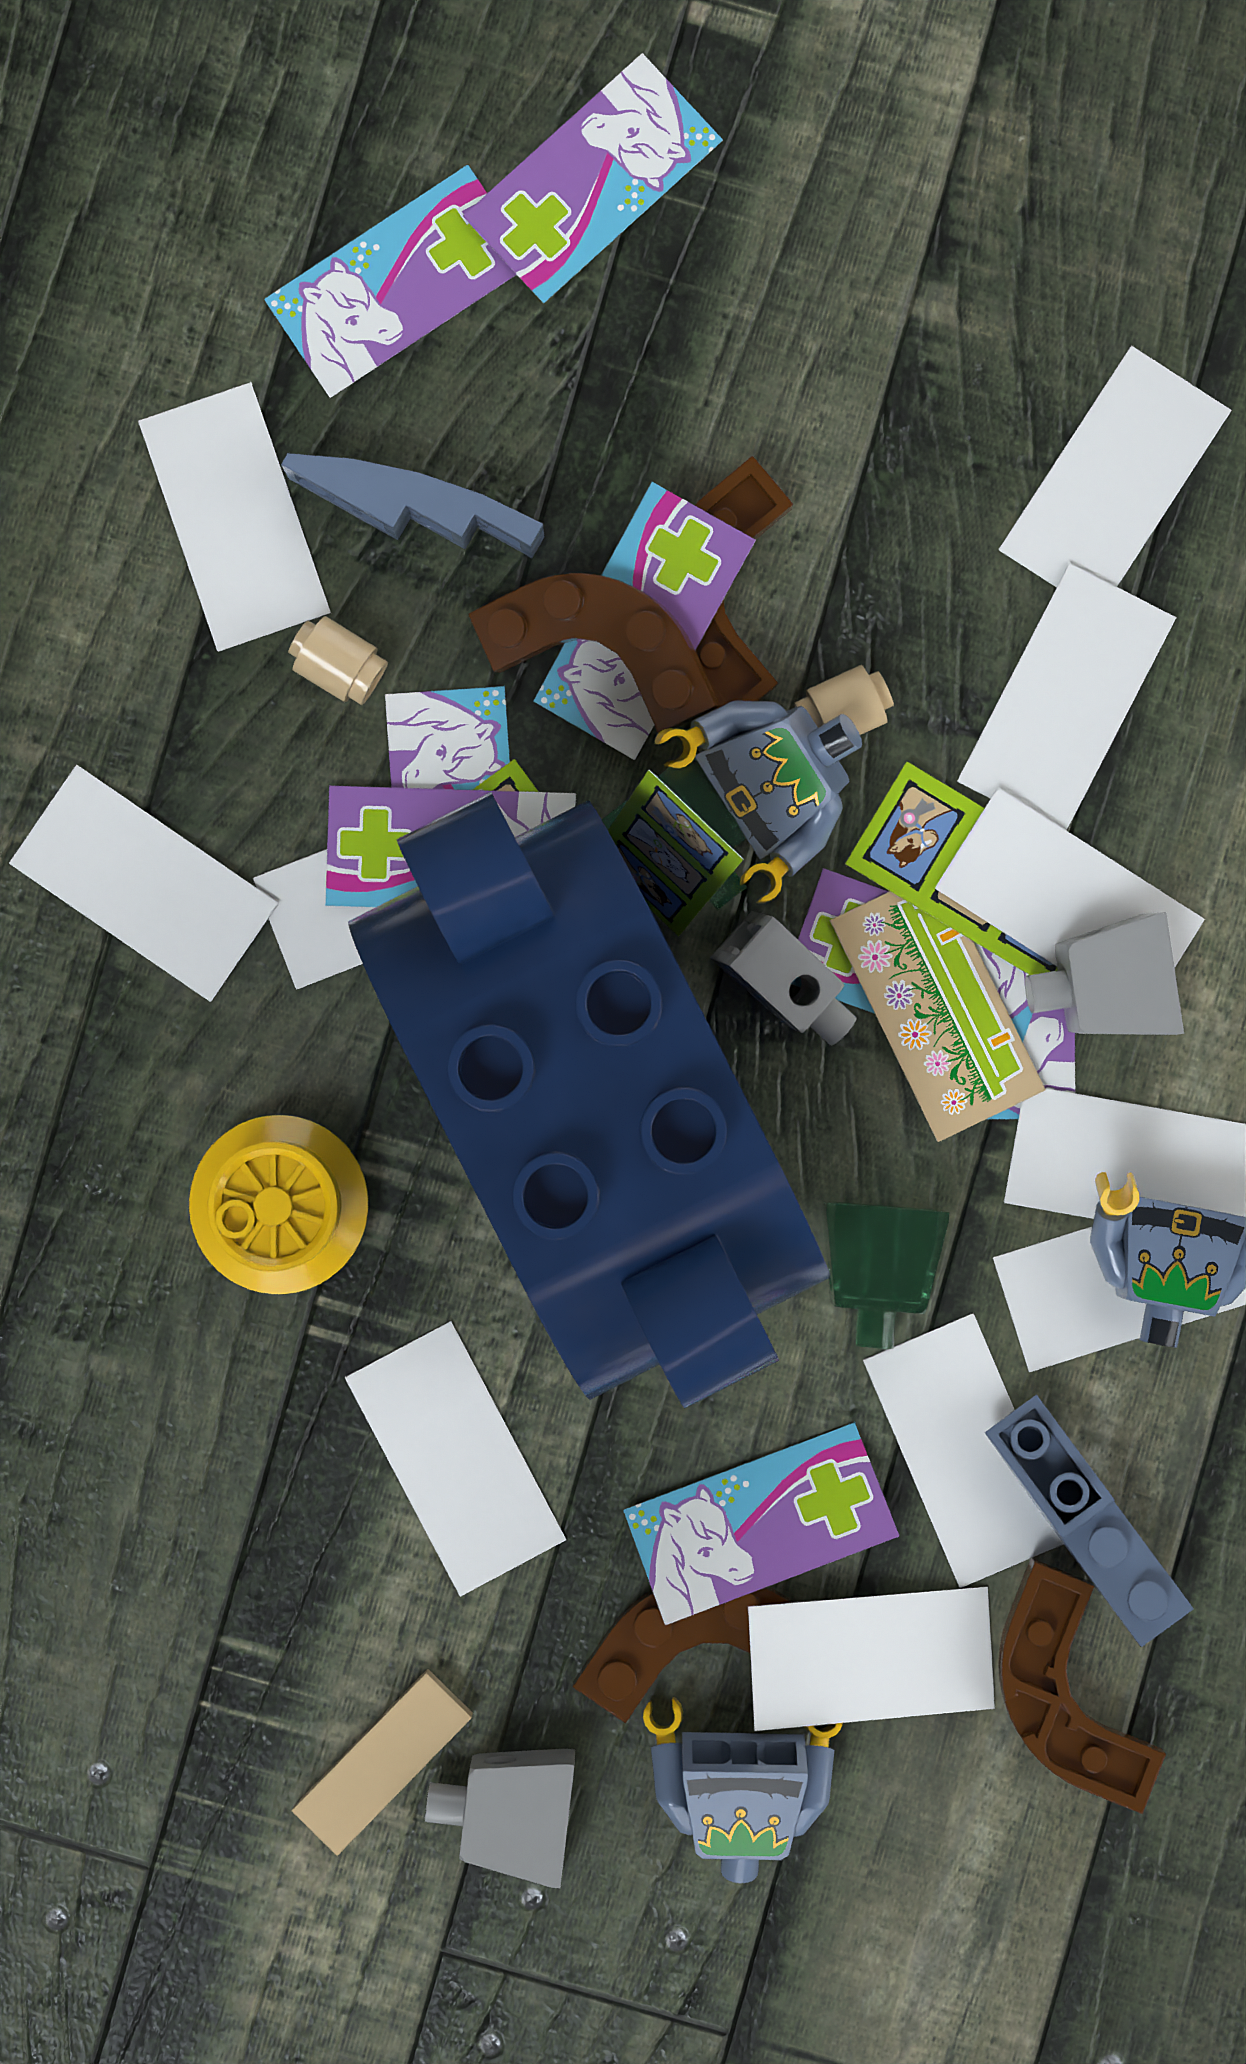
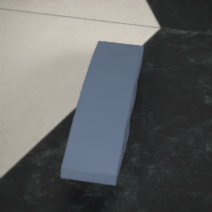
M287 453L281 464L287 477L293 482L396 540H399L409 520L412 519L463 549H466L475 531L479 528L533 558L545 537L542 523L483 494L418 472L356 459Z

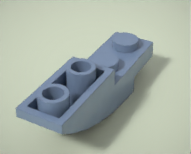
M1037 1395L985 1432L1034 1504L1140 1647H1143L1194 1609Z

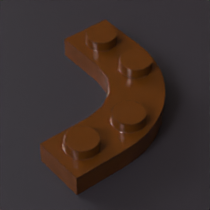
M751 456L694 506L756 540L790 512L793 503L757 460ZM723 599L695 651L720 707L735 700L760 701L777 687L778 682L737 635L725 613Z
M587 573L554 575L527 584L468 614L494 672L501 673L556 645L575 640L598 642L615 652L632 674L658 733L668 728L675 729L720 707L698 655L679 622L653 597L622 581Z
M1031 1558L1008 1614L999 1648V1682L1008 1715L1029 1750L1052 1773L1077 1788L1143 1814L1166 1753L1160 1747L1096 1721L1080 1709L1070 1692L1066 1673L1070 1647L1094 1585L1090 1581Z
M768 1586L665 1625L653 1590L633 1602L612 1624L573 1681V1688L626 1723L662 1669L680 1652L702 1643L730 1644L750 1653L748 1607L795 1602Z

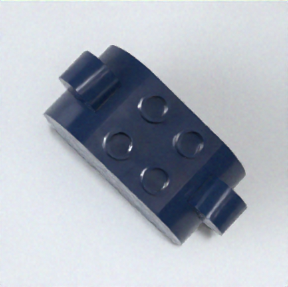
M492 792L397 839L403 857L418 886L348 921L352 939L384 1012L527 1296L559 1355L584 1395L591 1400L660 1365L677 1398L685 1409L778 1362L779 1358L757 1315L831 1278L828 1267L787 1178L648 904L591 802L587 800L514 837Z

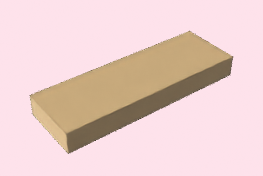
M427 1669L293 1806L292 1812L338 1856L472 1718L473 1712Z

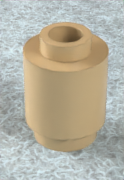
M324 616L316 625L307 620L296 634L288 651L289 654L296 657L292 669L294 672L343 702L352 699L360 705H363L368 700L388 665L386 660L376 655L377 647L327 616Z
M859 665L807 689V697L794 702L795 707L803 706L808 711L818 728L838 715L844 714L854 723L860 735L886 724L887 716L885 710L894 706L889 689L880 672L877 671L869 675L863 665Z

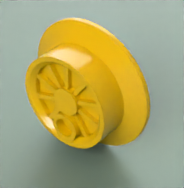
M272 1115L259 1117L241 1123L227 1131L203 1156L191 1185L189 1197L190 1221L193 1233L203 1254L226 1278L242 1287L261 1293H296L310 1289L328 1280L349 1261L356 1251L367 1223V1185L361 1167L353 1153L330 1130L320 1124L295 1116Z

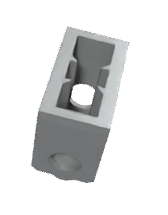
M751 911L710 957L782 1023L800 1033H803L810 1026L832 1046L848 1033L857 1019L855 1015L835 998L845 984L773 916ZM799 977L801 978L800 991L791 998L789 996V987L792 981Z
M1166 912L1141 914L1055 944L1058 971L1027 975L1025 977V992L1031 1013L1064 1009L1068 1032L1079 1034L1136 1035L1184 1034Z
M575 1749L513 1751L472 1755L467 1786L430 1782L425 1822L463 1826L459 1859L466 1863L547 1887L560 1888L575 1764Z

